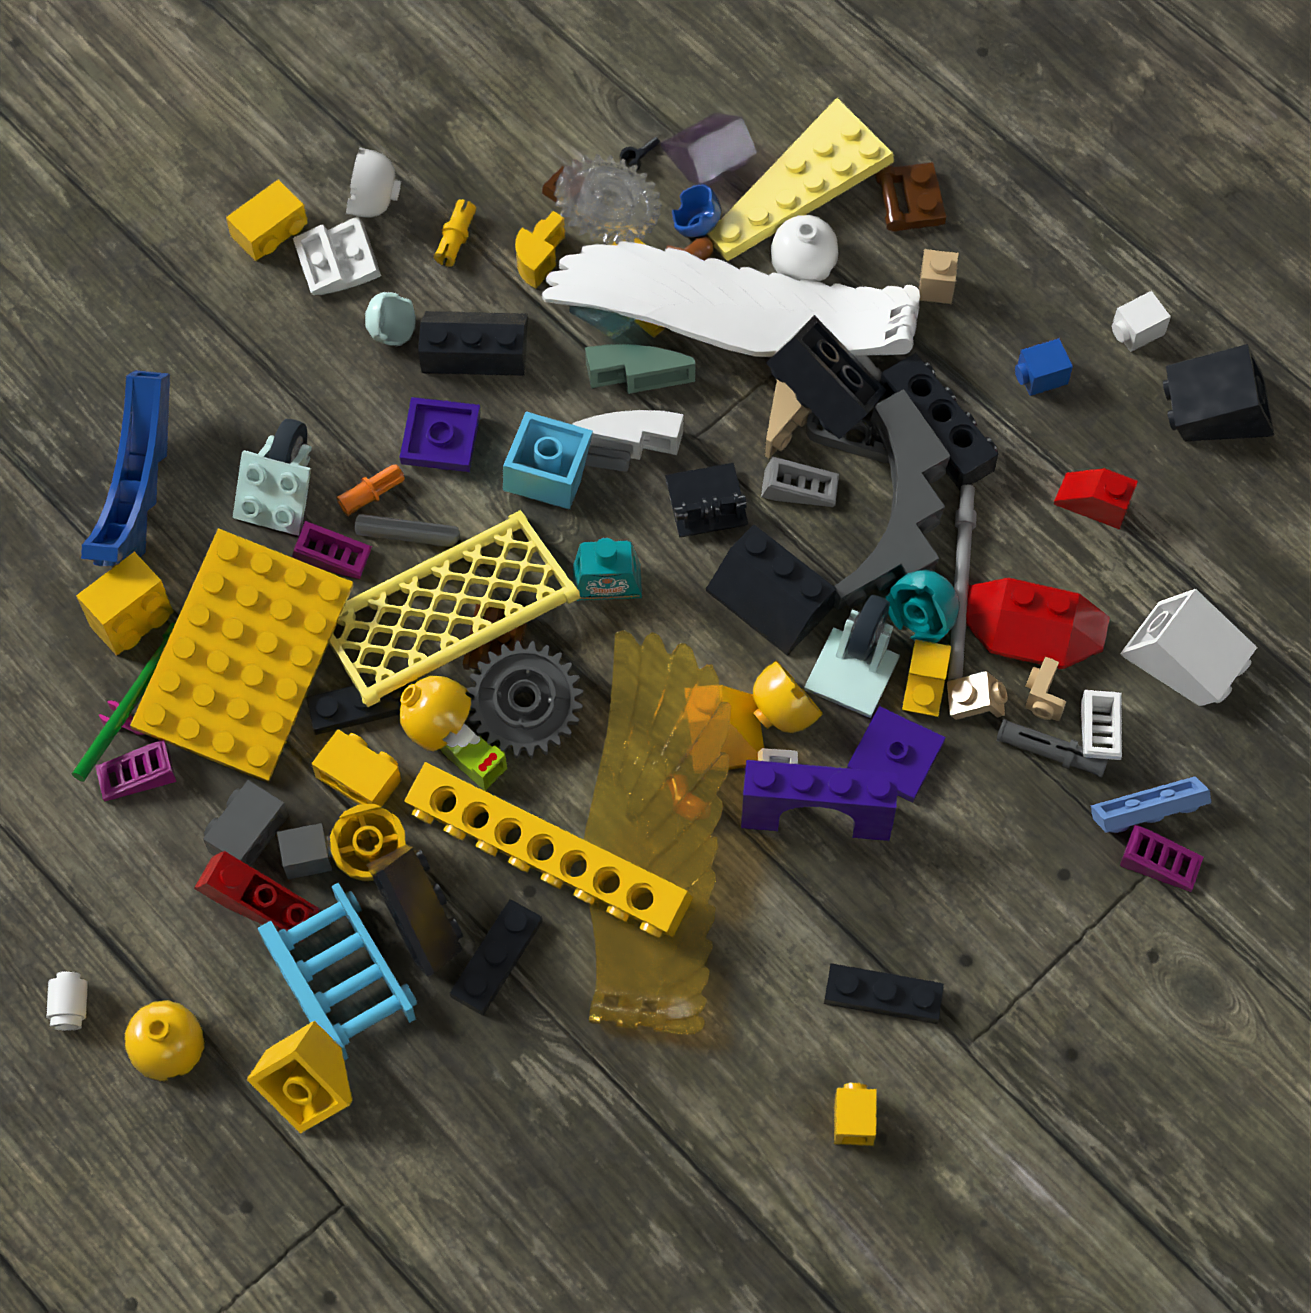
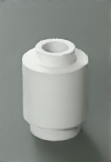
M59 972L57 973V978L49 980L46 1018L50 1020V1028L64 1031L81 1029L82 1020L86 1019L88 982L80 979L79 973Z

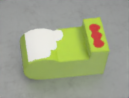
M463 724L457 734L450 731L443 739L448 744L440 749L442 753L484 791L507 769L505 753L495 745L492 747L465 724Z

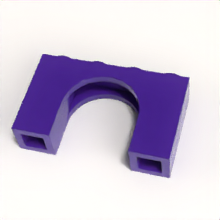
M746 760L741 828L778 831L779 817L783 812L799 807H822L843 812L853 819L852 838L890 841L897 807L899 773Z

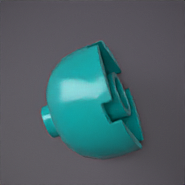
M920 570L906 574L891 588L890 593L886 596V600L890 602L888 614L894 625L899 630L904 625L916 633L909 637L913 640L917 639L936 643L952 629L958 618L960 608L958 594L946 578L933 571Z

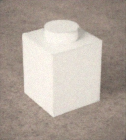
M1150 291L1117 308L1112 324L1113 333L1117 340L1121 343L1124 342L1130 352L1165 335L1171 316L1153 292Z

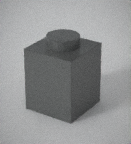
M322 823L277 832L283 868L288 880L332 871L330 858L333 856L331 854L330 835L325 834Z

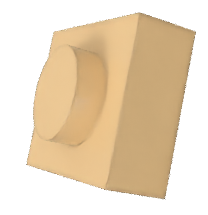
M1045 657L1040 669L1033 667L1025 687L1030 688L1031 691L1025 708L1031 710L1034 715L1041 719L1060 721L1066 701L1048 694L1059 662Z
M987 671L947 681L950 716L957 720L988 711L996 717L1005 716L1006 688L1002 682L998 681Z

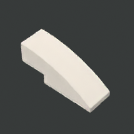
M651 410L621 411L593 416L574 422L572 425L593 430L590 445L629 451L632 459L640 460L643 448L677 455L683 434V414Z

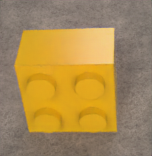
M135 551L76 595L90 627L116 656L124 650H130L136 646L143 635L153 628L162 626L173 613L161 579Z

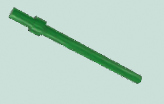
M171 623L162 635L163 642L72 772V776L81 782L86 780L143 697L175 623Z

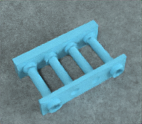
M339 883L332 886L337 900L336 904L288 931H285L283 928L277 932L272 921L258 927V931L310 1023L315 1020L342 1048L343 1058L346 1060L349 1057L344 1046L350 1043L349 1038L400 1009L409 1023L414 1021L416 1017L413 1006L417 1004V1001L407 984L400 987L358 917L357 913L362 910L353 893L349 891L345 894ZM346 915L356 932L355 934L306 962L300 960L295 963L289 952L295 949L294 944ZM361 947H365L374 965L323 994L321 991L313 994L308 985V982L313 980L312 975ZM378 979H384L393 996L343 1025H340L339 1022L333 1026L331 1025L326 1016L331 1011V1006Z

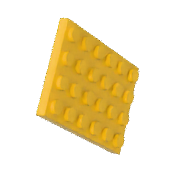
M218 528L130 724L131 729L161 741L165 740L168 744L269 783L353 588V582Z

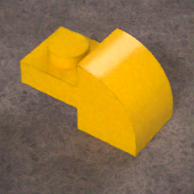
M552 211L545 220H540L535 226L533 233L522 227L516 237L515 248L518 272L522 279L535 289L555 268V247L565 237L564 217L555 211Z
M915 639L903 701V711L938 717L951 646Z

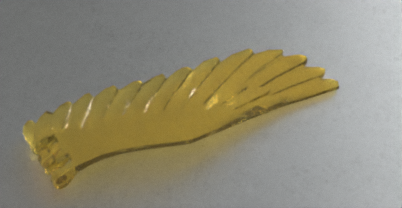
M623 630L615 633L607 736L584 840L687 890L693 896V899L674 937L672 938L662 933L660 939L639 929L641 922L631 917H628L627 921L624 922L606 912L608 906L597 900L593 906L589 904L596 949V986L590 1007L589 1023L601 1024V1020L615 1022V1027L638 1030L640 1025L653 1027V1032L693 1035L700 1032L706 1025L703 1017L698 1015L704 1010L707 999L701 993L709 979L710 971L704 965L713 949V943L705 937L715 921L716 907L708 904L716 883L715 872L711 870V866L718 850L717 837L711 835L720 821L724 809L722 800L716 794L728 776L729 755L721 752L729 735L731 705L728 702H720L719 678L712 664L705 665L702 669L698 668L692 648L685 643H679L672 654L667 653L661 637L654 632L645 637L641 646L632 634ZM580 860L582 872L584 873L587 863L585 860ZM617 876L608 878L603 886L604 893L615 892L620 885V878ZM644 893L640 895L636 902L637 909H648L653 903V894ZM606 997L619 998L618 1007L604 1005ZM643 1003L657 1004L656 1012L643 1011Z

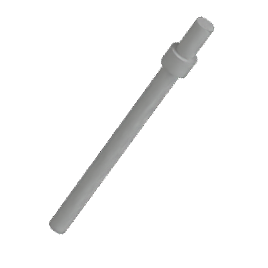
M972 485L961 486L960 506L955 512V527L958 528L954 589L959 597L960 608L957 621L951 629L948 681L963 677L972 529L976 528L977 512L974 510L975 487Z

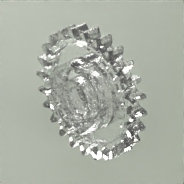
M596 154L594 160L584 155L581 162L573 159L571 166L566 165L563 173L559 175L554 196L558 197L555 204L556 207L563 208L560 216L570 217L569 227L579 226V234L590 233L591 241L601 237L605 245L609 243L610 239L614 240L618 245L623 239L634 243L635 238L642 241L646 233H652L661 214L659 212L662 203L658 202L661 194L653 191L656 185L654 182L645 181L647 173H636V165L626 167L625 159L616 163L612 155H609L607 160H603L599 154Z

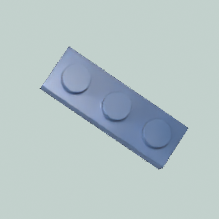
M1194 776L1091 805L1092 817L1105 833L1123 832L1129 826L1143 822H1158L1164 816L1178 812H1194L1200 806L1211 803L1210 790Z

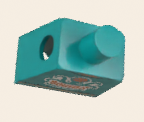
M602 538L597 542H583L579 545L573 565V583L580 591L581 597L578 600L642 598L641 564L632 542L613 541L610 538Z

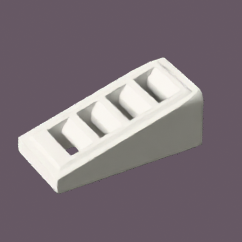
M1084 690L1081 700L1083 757L1121 760L1122 694L1118 692ZM1092 711L1110 713V716L1092 714ZM1092 722L1110 723L1111 726L1092 725ZM1092 732L1111 734V737L1092 736ZM1092 743L1110 744L1112 748L1092 747Z

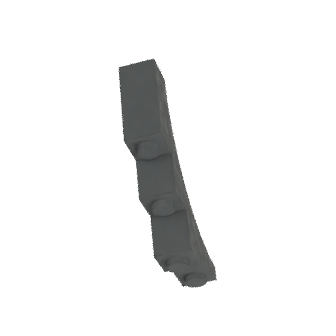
M904 389L876 404L870 419L884 444L891 467L893 499L890 521L887 530L871 555L856 571L834 586L836 588L834 607L837 611L846 605L849 608L859 605L867 598V593L876 588L882 591L894 584L897 578L900 580L910 572L920 570L934 572L939 560L938 555L923 534L932 531L941 522L940 518L945 506L929 483L939 480L946 473V467L951 456Z

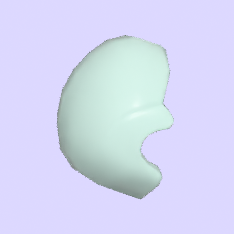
M382 292L370 301L365 313V325L375 341L387 345L401 346L410 340L415 329L416 315L411 300L400 297L397 293Z

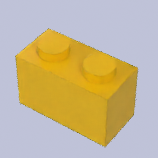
M279 179L226 217L230 236L255 261L264 255L272 253L280 243L290 236L298 234L308 224L304 204Z
M337 729L311 763L317 779L359 805L376 804L382 807L402 781L398 763L393 757L382 751L377 754L369 749L368 744L358 735L350 733L348 736L339 729Z

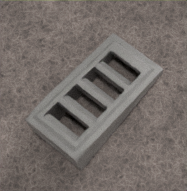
M772 457L765 468L761 497L775 501L834 507L839 474ZM777 477H782V481L777 482ZM791 479H796L795 486L790 485ZM806 480L811 481L810 490L804 489ZM819 482L825 483L824 494L818 492Z

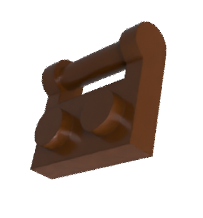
M933 162L899 167L888 165L875 173L876 182L881 185L887 211L885 222L889 231L945 225L946 214ZM894 183H902L908 214L900 212Z

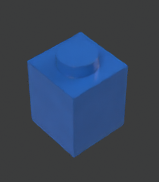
M1060 338L1022 349L1018 365H1015V374L1018 382L1021 385L1025 384L1029 395L1032 396L1067 385L1073 365Z

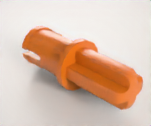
M391 465L370 479L363 477L361 483L337 496V502L343 512L350 516L372 501L378 502L380 495L403 482L405 476L398 465Z

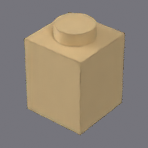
M924 249L919 284V301L952 304L958 253Z

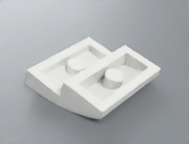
M358 216L329 230L323 224L293 238L310 292L313 295L337 292L361 285L381 276L364 224Z

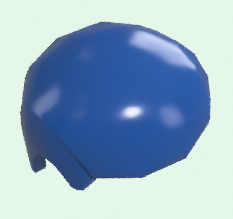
M705 184L694 185L680 194L681 207L678 210H672L675 229L679 234L688 238L709 234L716 227L721 217L719 199L713 190Z

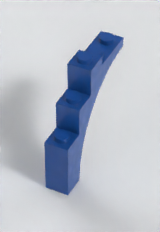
M135 370L126 375L122 431L112 483L100 518L91 535L82 544L81 559L93 560L94 565L113 566L116 563H120L134 551L139 557L146 553L147 511L157 504L158 462L167 457L169 373Z

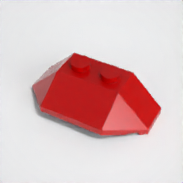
M1003 578L969 585L966 626L971 629L973 634L991 654L1042 665L1045 657L1059 662L1057 669H1065L1085 660L1093 654L1096 655L1103 652L1110 617L1080 593L1013 578Z

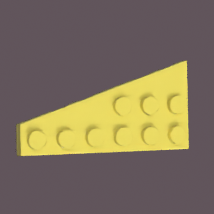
M836 98L724 215L716 227L708 234V238L712 240L714 248L728 262L775 234L777 229L788 219L810 213L894 162L893 153Z

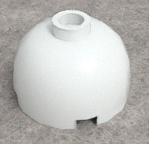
M359 148L350 185L351 199L348 198L346 214L367 218L379 216L387 210L391 200H398L401 181L395 180V168L392 162L383 154Z
M798 215L788 219L777 229L771 244L772 265L777 273L798 281L802 279L822 281L830 275V270L836 266L838 261L837 237L832 228L818 217Z

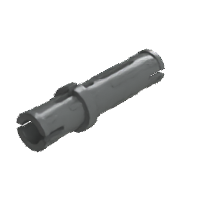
M1003 719L996 739L998 742L1001 741L1061 762L1064 768L1069 769L1072 766L1098 775L1101 778L1108 759L1083 757V747L1078 745L1079 741L1071 739L1068 742L1007 721V719Z

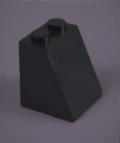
M1248 344L1166 366L1168 379L1163 380V389L1167 400H1171L1173 408L1168 410V419L1171 429L1173 431L1178 430L1184 442L1257 438L1275 435L1264 375Z

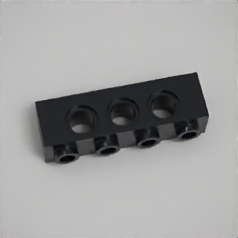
M914 353L882 372L880 384L887 390L883 394L884 397L887 399L901 390H905L951 457L946 467V474L960 491L961 486L972 485L995 471L998 459V449L995 443L989 437L985 438L979 431L974 417L969 412L962 410L957 404L952 390L947 386L944 387L939 382L933 367L928 362H923L917 353ZM915 393H923L926 396L920 397L915 395ZM935 418H943L947 421L939 422ZM957 443H963V444L967 445L968 447H966V448H961V447H958V446L955 445V444H957Z

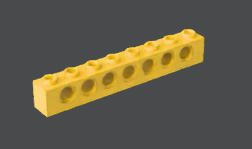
M427 762L422 766L404 800L405 803L414 809L411 815L429 825L432 824L433 820L446 825L443 831L461 841L467 835L478 841L475 847L494 857L499 851L510 857L507 863L515 868L528 873L531 867L543 873L540 879L558 889L565 884L575 889L574 897L592 906L597 900L608 906L606 910L608 914L624 922L627 921L628 917H631L641 922L639 929L660 939L662 933L672 938L674 937L693 899V896L687 890ZM449 797H456L457 801L454 809L449 812H443L442 805L444 801ZM487 812L489 815L487 824L481 828H474V820L477 815ZM520 828V839L514 844H506L508 832L512 829ZM552 844L554 846L552 856L547 860L540 861L538 853L541 847ZM579 860H585L587 863L586 871L579 877H572V865ZM613 876L619 877L620 885L618 889L613 893H604L603 886L605 881ZM644 893H652V905L648 909L638 910L636 907L638 897Z

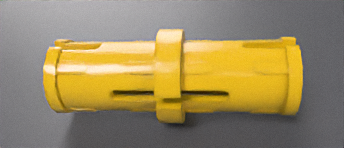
M463 199L456 202L450 221L444 224L442 229L443 238L437 252L434 254V260L443 265L445 257L448 258L445 264L447 267L454 265L461 244L467 241L469 236L467 230L477 210L476 206L469 201L466 208L463 209L465 203Z

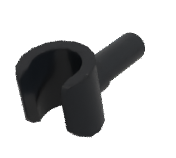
M654 137L638 149L631 146L625 147L620 152L621 163H626L628 159L634 158L629 163V169L635 172L638 171L642 165L641 159L658 146L660 140Z

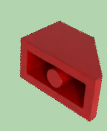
M1105 468L1068 472L1063 479L1053 504L1120 530L1138 481Z

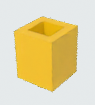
M848 1083L844 1085V1088H837L835 1095L834 1144L873 1146L876 1137V1089H867V1085L861 1083Z

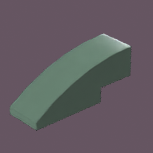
M607 344L585 347L586 368L591 388L625 382L627 393L630 394L695 382L694 358L675 351L633 344Z

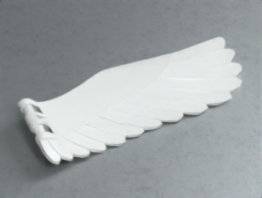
M625 241L619 242L618 246L599 244L583 246L581 254L564 256L559 261V269H562V271L551 272L546 277L548 284L553 287L547 288L542 292L544 302L619 313L623 316L668 328L676 333L726 350L759 357H772L814 315L854 356L906 354L913 348V336L915 335L920 300L919 290L912 285H907L904 288L887 286L883 290L871 287H857L855 289L842 284H833L829 287L817 280L802 279L798 281L780 273L766 275L749 267H741L739 270L729 263L716 258H708L704 261L686 251L672 248L662 251L648 245Z

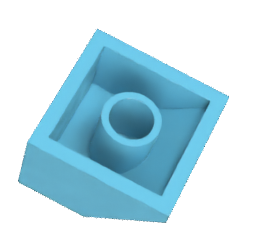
M525 412L503 465V490L570 509L581 482L593 430Z

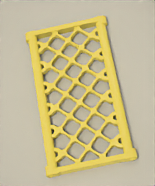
M521 510L509 515L508 520L347 600L338 620V624L345 626L342 636L338 639L332 634L329 645L359 691L362 702L367 707L380 702L381 697L532 619L564 603L570 604L581 598L580 591L569 580ZM521 529L529 542L513 540V532ZM493 542L504 546L501 555L497 558L482 556V548ZM512 548L528 550L523 561L506 560V557ZM538 552L546 565L529 563L533 553ZM462 558L473 562L469 572L466 574L450 572V564ZM480 564L496 566L491 577L474 576ZM507 567L520 569V572L515 581L498 579L501 570ZM528 571L544 573L542 581L538 585L525 584L522 581L525 573ZM430 574L441 578L438 587L434 590L419 588L418 580ZM552 575L555 576L562 586L557 591L546 587L548 579ZM449 580L465 582L460 593L454 594L442 591ZM475 583L488 585V589L483 597L467 596L470 585ZM497 587L513 589L507 601L490 599L493 590ZM399 590L409 594L403 606L387 604V596ZM520 591L537 593V601L526 607L514 603ZM417 596L433 598L430 607L426 610L411 608ZM440 600L457 602L453 612L450 614L434 611ZM466 603L480 604L481 607L477 616L471 618L459 616L462 605ZM367 606L377 610L374 620L371 622L355 620V612ZM489 607L505 609V618L493 624L488 620H484L483 616ZM386 612L401 614L395 626L380 625L379 622L382 615ZM417 616L425 619L419 630L403 628L406 618ZM432 620L449 622L446 631L442 634L426 632ZM458 623L473 625V634L462 640L450 636L453 627ZM354 628L369 630L365 641L361 643L347 641L350 631ZM377 632L393 634L387 646L371 645V641ZM408 636L417 639L411 650H401L394 648L398 638ZM424 640L441 642V650L429 657L418 652ZM344 649L360 650L359 656L354 663H351ZM373 652L384 654V657L378 667L362 665L366 654ZM393 656L409 658V667L397 673L386 669L390 658ZM359 674L376 675V684L367 688Z

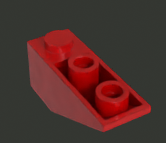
M226 851L212 856L194 888L223 907L262 925L272 921L277 931L283 928L285 931H288L318 914L320 908Z

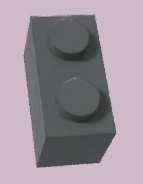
M247 780L241 789L237 788L230 795L227 801V808L221 816L212 819L206 827L203 840L209 853L216 855L226 851L247 865L252 866L289 817L285 803Z

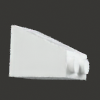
M1193 589L1159 601L1120 654L1198 706L1214 702L1220 703L1232 691L1231 683L1237 676H1240L1249 668L1251 664L1249 658L1257 647L1197 589Z

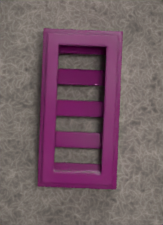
M305 521L292 558L325 571L360 579L372 546ZM310 541L316 542L314 550L307 548ZM323 545L331 546L327 555L321 553ZM338 548L344 550L341 560L334 558ZM351 552L359 553L354 566L347 563Z
M165 740L151 743L95 766L104 802L177 782ZM158 760L160 768L153 771L151 762ZM144 764L146 774L139 776L137 766ZM130 768L132 780L126 782L123 769ZM112 772H116L118 785L115 787H111L108 775Z
M1134 825L1120 866L1192 892L1203 856L1148 829ZM1140 845L1147 847L1144 857L1137 854ZM1154 850L1161 852L1157 864L1151 861ZM1168 855L1175 857L1171 871L1164 868ZM1182 861L1190 863L1185 877L1178 875Z

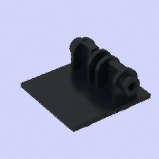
M734 463L665 475L679 538L749 525L745 511L747 508L745 495H741Z

